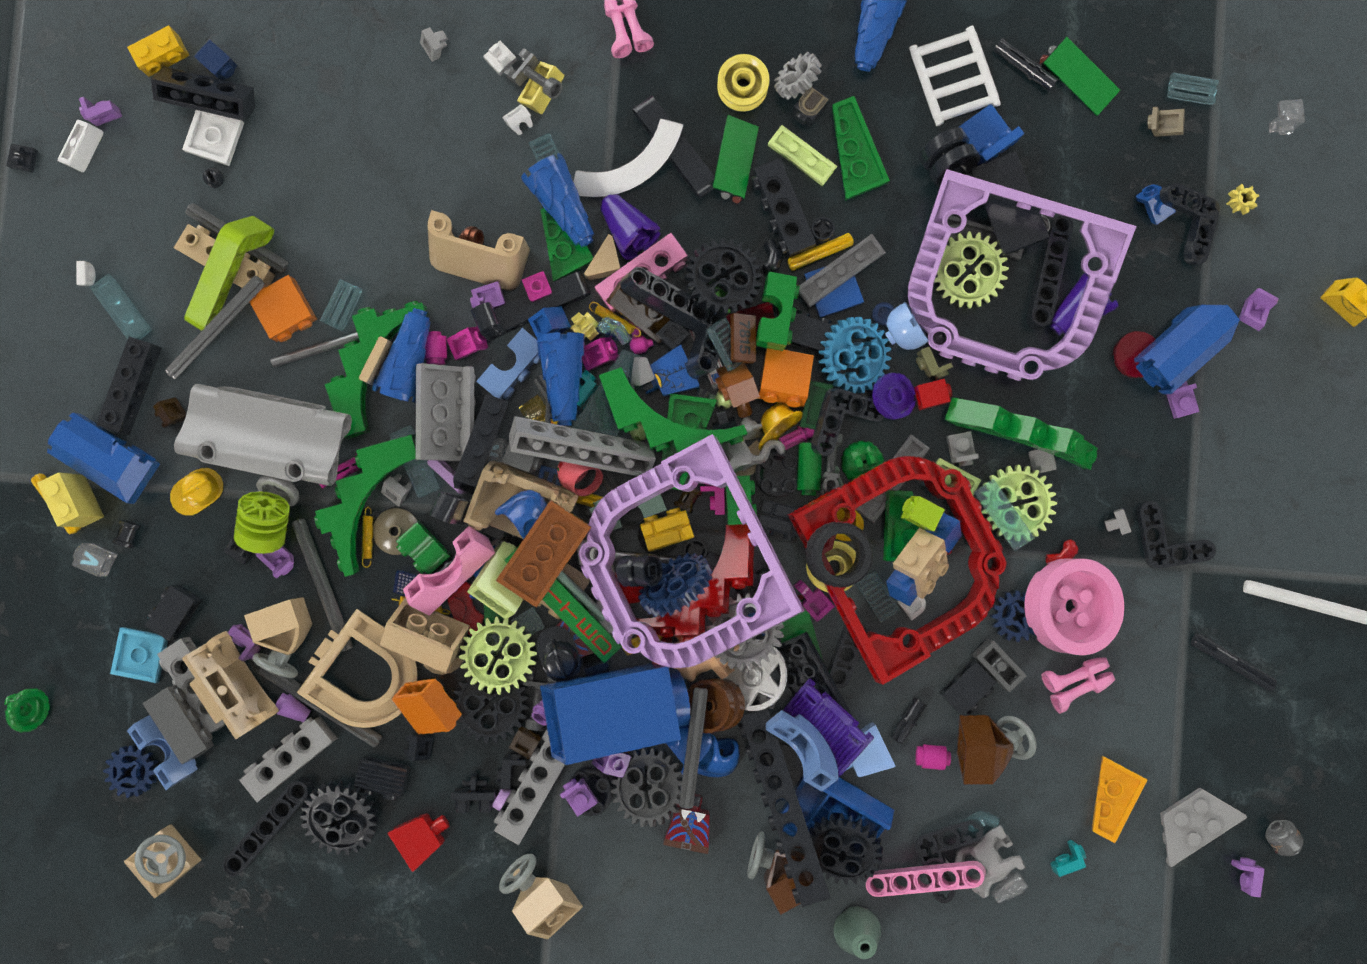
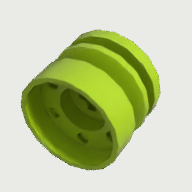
M258 491L243 495L238 501L237 520L234 531L236 544L246 551L260 554L272 553L281 549L285 543L286 525L288 524L290 511L288 502L281 496L271 492Z

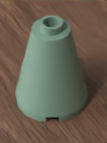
M861 906L845 909L843 913L838 915L833 927L837 944L845 952L860 959L871 958L877 950L881 937V926L878 918L868 908Z

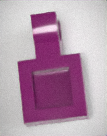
M801 579L793 585L805 598L801 602L802 606L816 622L821 620L835 607L819 588L812 592Z

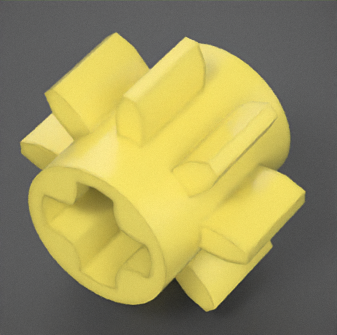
M1241 184L1236 187V190L1228 193L1231 198L1226 204L1230 205L1233 209L1232 213L1241 211L1242 215L1249 213V209H1254L1258 206L1255 201L1259 194L1254 192L1253 186L1244 189V185Z
M578 312L571 319L574 323L571 330L575 333H583L584 338L587 337L591 341L599 334L595 329L599 324L588 312L585 315Z

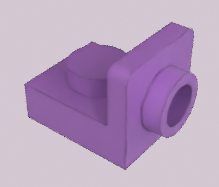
M85 97L79 98L81 115L86 121H90L95 126L122 117L120 109L110 100L97 102L94 106Z
M498 281L471 290L473 297L470 298V302L473 308L486 302H490L495 309L506 304Z
M1186 381L1172 394H1166L1174 419L1200 412L1193 389L1197 388L1196 383L1188 385Z
M241 624L231 627L228 634L233 637L232 641L240 647H246L238 659L246 661L252 659L254 654L260 652V645L253 643L247 628Z
M618 753L593 759L591 764L603 773L622 778L631 756L626 753Z
M574 778L563 785L565 790L560 796L562 799L566 798L577 817L598 803L597 798L583 778L579 781H576Z
M1241 857L1240 861L1232 860L1231 865L1244 870V873L1240 876L1241 890L1250 896L1261 897L1264 868L1257 865L1256 861L1250 858Z

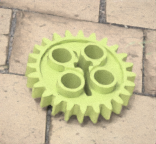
M969 231L966 238H963L962 234L959 233L957 235L958 241H955L952 237L949 238L950 246L946 245L937 272V278L934 280V283L939 282L940 284L936 292L944 291L942 299L947 296L951 297L949 304L958 300L959 308L963 306L964 302L967 303L968 309L972 307L973 302L980 307L981 299L989 303V295L997 297L998 294L995 289L1004 288L999 282L1008 278L1002 275V272L1009 269V267L1002 266V263L1007 258H1000L1001 249L997 251L994 249L998 243L997 241L991 245L988 243L990 236L981 240V233L978 232L975 238H972V234ZM967 247L975 251V257L972 260H967L963 256V250ZM983 254L985 258L972 270L974 275H967L958 286H955L954 282L966 271L964 266H971ZM986 263L992 267L990 276H984L980 272L982 264ZM948 265L957 266L959 273L956 277H950L947 274L946 269ZM965 281L974 282L976 288L973 293L965 292L963 287Z
M1015 465L1014 472L1011 466L1005 468L1006 473L1001 469L997 470L998 478L990 475L989 478L992 483L983 484L988 490L980 492V495L985 497V500L979 501L981 505H985V509L981 510L982 514H987L986 519L992 523L993 530L998 528L997 536H1001L1005 532L1006 540H1010L1013 535L1015 541H1020L1021 535L1025 540H1030V533L1034 537H1038L1037 529L1046 531L1044 523H1052L1048 515L1056 514L1055 511L1050 509L1051 506L1057 505V502L1050 499L1056 493H1049L1048 491L1052 484H1044L1046 476L1037 477L1039 470H1034L1030 473V466H1026L1023 471L1020 465ZM1023 483H1028L1031 490L1028 495H1025L1021 490ZM1001 488L1008 492V497L1005 501H1002L998 495ZM1034 496L1038 498L1033 502L1001 510L998 509L999 505L1012 503L1017 500L1028 499ZM1030 505L1036 508L1037 513L1034 518H1031L1027 513ZM1007 511H1011L1014 515V520L1010 524L1004 518Z
M495 617L494 623L491 624L489 619L486 618V626L483 627L478 622L477 631L469 629L472 637H463L468 644L467 646H460V649L465 651V654L460 655L459 659L466 661L460 668L469 670L465 673L464 677L473 676L470 683L472 686L477 682L480 683L478 690L481 691L486 686L488 694L492 693L493 688H496L498 695H501L502 688H505L510 693L511 685L519 689V680L527 682L524 677L525 673L533 674L528 667L536 665V662L530 660L531 657L537 655V652L530 651L535 646V642H527L531 638V634L523 635L525 631L524 626L516 629L517 621L508 625V619H504L503 623H500L499 618ZM494 633L500 636L499 643L495 646L488 645V636ZM505 637H509L508 643L502 650L503 660L498 659L492 673L487 675V671L495 659L492 653H498ZM513 644L521 647V652L516 657L508 655V648ZM479 655H486L488 657L486 666H476L475 661ZM505 665L509 667L510 672L507 677L499 678L496 671L500 666Z

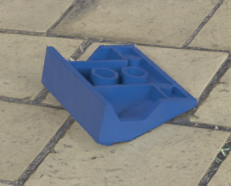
M802 775L799 783L794 788L808 831L810 827L813 828L815 821L820 823L823 816L829 821L831 814L836 819H839L841 813H843L845 819L853 815V821L855 822L861 818V825L863 826L870 824V832L877 831L876 838L885 829L889 830L891 828L894 809L840 777L821 792L806 783L804 775ZM787 802L780 813H786L789 810ZM788 824L784 827L783 831L793 837L797 833V828L793 824Z

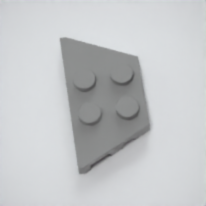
M1201 788L1196 789L1160 813L1161 825L1164 828L1163 842L1166 844L1167 851L1166 863L1168 866L1173 867L1245 820L1247 816Z

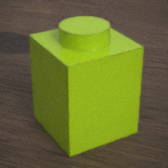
M911 496L903 505L901 518L924 530L935 531L945 509L920 496Z

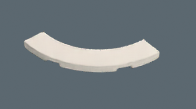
M661 118L654 137L645 150L634 160L620 168L605 172L577 170L574 184L579 196L601 197L619 194L646 181L669 158L679 140L684 124Z

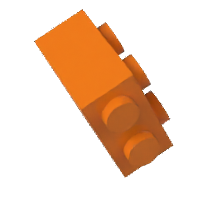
M290 275L265 287L250 301L267 335L276 342H284L290 339L292 333L310 328L313 325L312 322L317 320L298 283Z
M767 348L758 392L760 398L758 399H763L768 403H784L790 407H804L808 397L814 355Z
M436 678L407 682L392 698L393 702L418 734L448 732L456 726V721L462 715L456 703L450 699L444 691L442 684Z

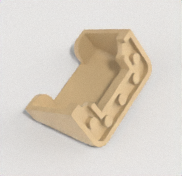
M431 210L428 220L429 258L435 269L486 285L498 281L503 290L511 291L519 286L530 252L524 237L510 233L503 234L499 237L495 248L455 237L452 233L453 226L449 217L443 213Z
M490 461L482 470L463 522L468 523L475 530H482L490 525L522 538L515 525L504 514L498 516L495 514V510L504 502L522 491L533 490L540 493L547 504L550 500H553L572 513L578 495L507 464Z

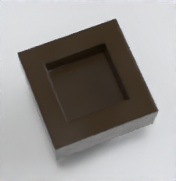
M176 397L159 401L153 406L155 409L154 415L160 417L163 421V428L182 422L186 418L187 413Z
M522 726L516 733L509 748L530 759L542 737Z

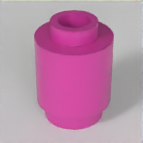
M439 331L428 332L424 359L426 364L445 365V360L447 359L446 336L441 335Z
M927 744L917 746L916 765L925 769L945 770L946 766H950L951 751H947L946 746Z

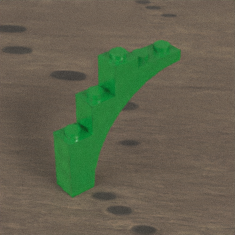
M409 302L405 304V308L397 311L395 308L388 309L382 312V316H380L376 309L366 307L358 310V314L352 316L360 343L358 341L349 342L344 345L343 349L338 350L347 377H344V375L336 376L330 379V383L325 384L333 411L351 415L352 425L349 433L344 436L345 439H351L370 432L366 416L368 383L360 380L359 376L378 338L381 336L390 341L399 332L405 314H408V311L412 312L413 308L426 311L427 315H429L427 307L422 302Z
M622 367L599 375L618 430H624L625 433L637 430V425L642 424L651 450L663 451L670 448V443L674 442L678 453L712 434L718 438L721 445L730 442L732 446L743 442V437L748 434L745 425L729 429L703 430L677 424L653 411L640 399L629 384Z
M952 397L945 420L956 426L1009 439L1055 455L1088 470H1091L1092 464L1097 458L1098 448L1084 440V436L1073 429L1048 425L1035 417L1013 414L1000 406Z
M416 434L356 450V464L359 469L362 468L363 473L336 480L335 493L342 503L315 511L316 516L314 520L316 527L321 529L322 534L332 533V536H330L333 549L337 550L339 556L337 559L338 568L344 573L345 577L359 572L356 555V533L365 503L376 486L390 472L404 463L416 459Z

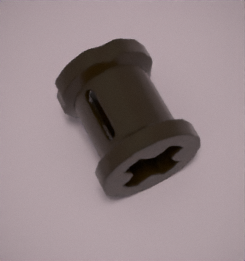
M697 489L689 492L683 491L678 501L674 502V505L692 514V508L698 496H702L703 493Z

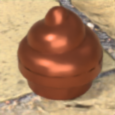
M474 226L465 228L459 235L460 239L481 245L484 241L483 232Z

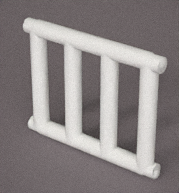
M974 26L966 28L965 32L920 47L917 45L909 47L936 126L942 125L944 120L987 107L990 104L993 107L1001 105ZM969 40L973 53L925 68L922 59L923 55ZM977 62L980 75L933 90L929 77ZM984 83L988 93L987 97L942 112L940 111L937 102L938 98Z

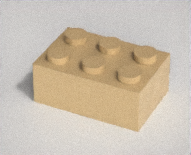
M404 599L386 623L380 646L430 666L435 670L447 673L461 651L460 646L464 645L465 640L463 637L467 636L470 626L436 611L428 616L408 605L407 599Z

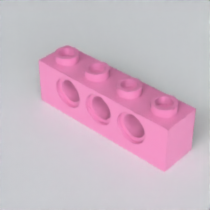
M670 233L596 285L595 290L608 309L614 313L617 310L610 306L606 300L622 277L634 268L642 267L666 280V275L671 271L678 272L685 267L687 254L672 233ZM659 257H665L668 260V264L664 267H659L655 264V261Z

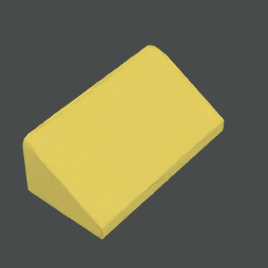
M541 61L535 69L536 72L547 79L553 77L561 82L564 78V74L556 66ZM529 79L517 101L533 111L543 114L551 98L543 93L542 86Z

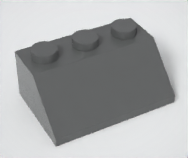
M174 685L165 688L142 704L180 763L184 764L200 757L214 744L211 741L213 738L209 730L203 728L199 722L200 717L194 708H190L186 702L187 697L184 691Z

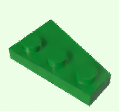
M887 490L884 561H895L920 528L901 518L903 505L907 499L913 496L912 491Z

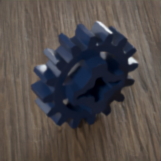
M1014 590L1013 596L1009 592H1005V599L998 597L999 605H993L992 607L996 610V613L990 614V617L996 619L992 627L1000 628L997 631L998 635L1006 633V640L1010 641L1013 637L1015 642H1020L1022 636L1024 640L1028 641V634L1035 635L1032 627L1027 625L1025 607H1020L1019 603L1016 602V600H1020L1025 603L1026 592H1023L1021 596L1017 590ZM1006 606L1005 614L1002 616V612ZM1015 612H1019L1021 614L1020 616H1018V621L1013 620V617L1016 615ZM1013 625L1017 632L1010 631L1006 626Z
M136 744L129 746V748L124 746L119 748V751L111 753L113 758L106 760L110 767L103 770L104 773L109 774L105 782L111 781L112 785L109 789L117 788L118 796L124 793L126 798H130L134 794L136 797L143 794V791L146 792L151 789L150 784L157 781L153 777L155 774L153 772V765L157 764L158 761H151L150 758L153 753L145 754L146 747L142 750H137ZM127 756H134V757H137L138 759H137V760H134V759H132L131 757H127ZM135 766L133 768V771L131 772V775L127 776L128 774H130V771L132 770L131 767Z

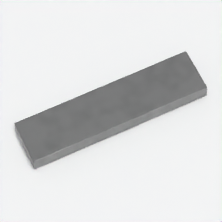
M871 234L799 285V295L810 308L886 252L873 234Z
M909 435L893 458L902 456L923 458L930 448L913 435ZM905 482L900 483L889 490H899ZM887 491L856 508V511L872 523H875L886 508Z

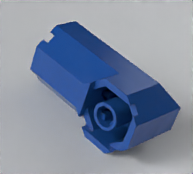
M1228 305L1187 307L1172 320V325L1134 358L1135 362H1139L1136 368L1150 386L1158 385L1161 387L1160 393L1172 394L1232 340L1240 319Z
M73 412L69 415L72 418L70 421L62 420L48 439V444L52 446V449L47 448V453L122 501L135 504L160 463L156 462L153 456L134 445L124 446L126 441L118 438L103 427L96 425L95 422L82 414Z

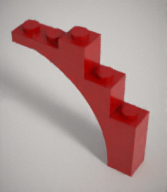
M726 525L725 542L719 561L711 574L713 578L708 581L710 586L703 588L705 593L697 595L698 601L692 600L690 607L685 605L682 607L681 612L675 610L671 616L667 612L664 617L659 615L654 618H640L636 620L649 624L656 634L662 637H673L675 634L676 638L682 643L705 633V615L720 617L721 614H729L730 587L743 589L746 586H753L754 546L748 537V533L751 532L748 525Z

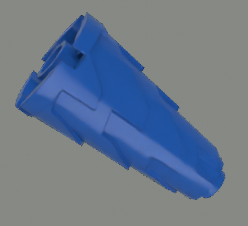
M907 0L861 1L862 11L855 49V63L859 70L870 72L871 69L876 67L888 39L893 34L897 20L903 13Z
M558 153L557 159L553 154L528 169L531 175L528 177L524 172L521 179L537 197L544 209L555 219L561 229L567 233L576 246L580 245L582 248L593 242L594 232L587 219L588 215L580 201L578 190L571 178L566 160L561 153Z
M413 308L412 312L408 311V314H405L398 335L381 366L377 379L374 380L373 391H377L380 386V393L407 402L413 396L412 402L416 403V364L424 363L425 347L431 323L429 321L430 318L426 317V311Z
M561 332L537 335L538 356L541 360L543 380H546L547 399L551 407L553 422H557L561 426H572V421L576 420L577 402H579L580 378H582V356L584 355L585 345L584 334L575 332L561 334Z

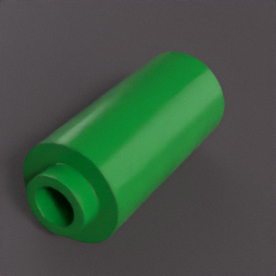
M799 443L797 490L802 491V495H816V491H821L822 455L813 452L811 443Z

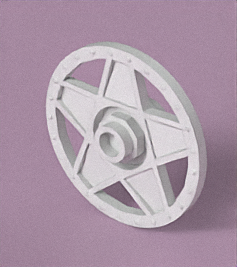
M743 643L738 644L740 646L739 651L742 649ZM775 647L774 650L777 655L769 653L770 662L768 663L762 659L761 668L754 663L751 671L746 665L740 671L737 665H735V671L726 677V679L739 685L745 699V710H764L776 703L784 692L787 682V668L783 656ZM778 664L780 665L781 672L779 686L771 676ZM758 693L771 698L761 705L751 706Z

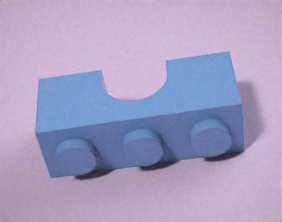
M523 328L507 345L516 354L514 367L510 370L502 371L491 364L476 381L496 398L508 400L514 393L515 389L513 387L518 381L523 382L528 377L530 367L534 363L537 365L541 362L538 356L537 340Z
M150 715L134 723L127 730L139 750L150 745L158 746L163 750L165 754L164 762L159 764L153 772L165 790L184 780L198 769L195 759L184 764L180 763Z

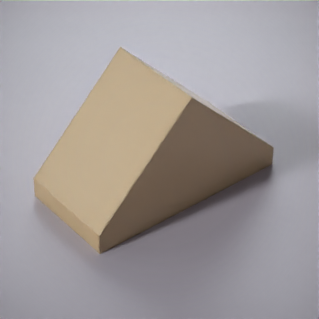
M608 234L584 273L585 278L589 281L610 276L620 269L613 236Z

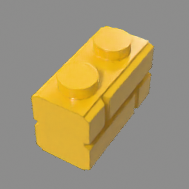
M679 507L666 511L667 516L659 519L657 514L644 518L645 523L640 524L649 552L694 538L686 510L681 511Z

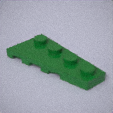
M852 96L833 104L832 113L845 199L849 200L888 184L890 180L855 97Z
M670 394L667 419L689 428L706 430L717 400ZM674 442L670 443V448L663 450L662 461L677 453ZM688 472L680 476V483L682 485L685 484Z

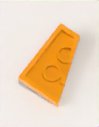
M1104 756L1101 759L1092 831L1115 843L1147 779Z

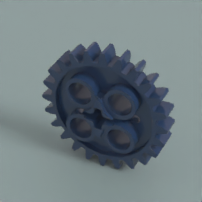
M687 553L683 558L681 555H678L676 560L673 561L670 558L668 564L662 563L663 573L661 581L656 586H647L640 589L641 595L638 598L640 604L649 615L653 614L656 617L660 614L661 617H664L668 612L671 616L675 610L681 612L682 607L685 605L690 607L692 600H699L697 595L704 594L703 588L710 586L708 581L713 578L711 576L713 571L706 558H703L702 555L698 556L694 553L690 556Z

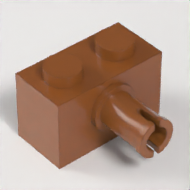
M736 362L734 365L730 363L717 368L718 378L715 379V382L724 400H729L733 408H737L739 417L750 416L753 410L749 402L760 398L754 378L745 363Z

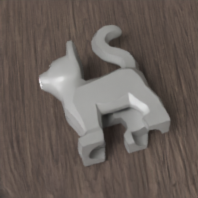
M749 416L744 417L739 426L745 425L748 433L747 436L743 437L744 441L732 446L730 442L721 445L735 474L738 471H746L753 465L765 462L769 457L770 450L773 448L781 455L785 453L784 444L775 439L767 441L762 446L760 455H753L745 440L764 437V432L760 431L762 424H757Z
M1001 825L988 831L980 841L960 847L956 851L954 863L964 862L966 855H972L976 861L985 867L986 876L983 883L979 887L971 888L982 898L989 895L992 884L1003 880L1011 870L1026 868L1020 855L1007 859H1002L998 852L1000 847L1008 848L1013 845ZM980 873L972 875L971 879H979L981 877Z

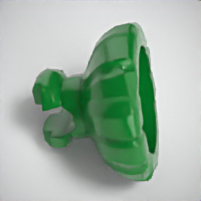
M863 440L850 444L841 456L842 471L848 480L851 481L884 463V457L879 448L873 443Z
M36 688L24 689L17 694L9 695L4 705H7L5 716L8 725L20 733L35 730L44 722L50 709L48 696Z

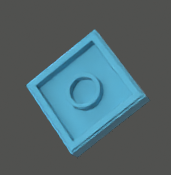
M121 627L110 674L153 683L160 682L162 667L157 654L167 648L168 640L156 633Z

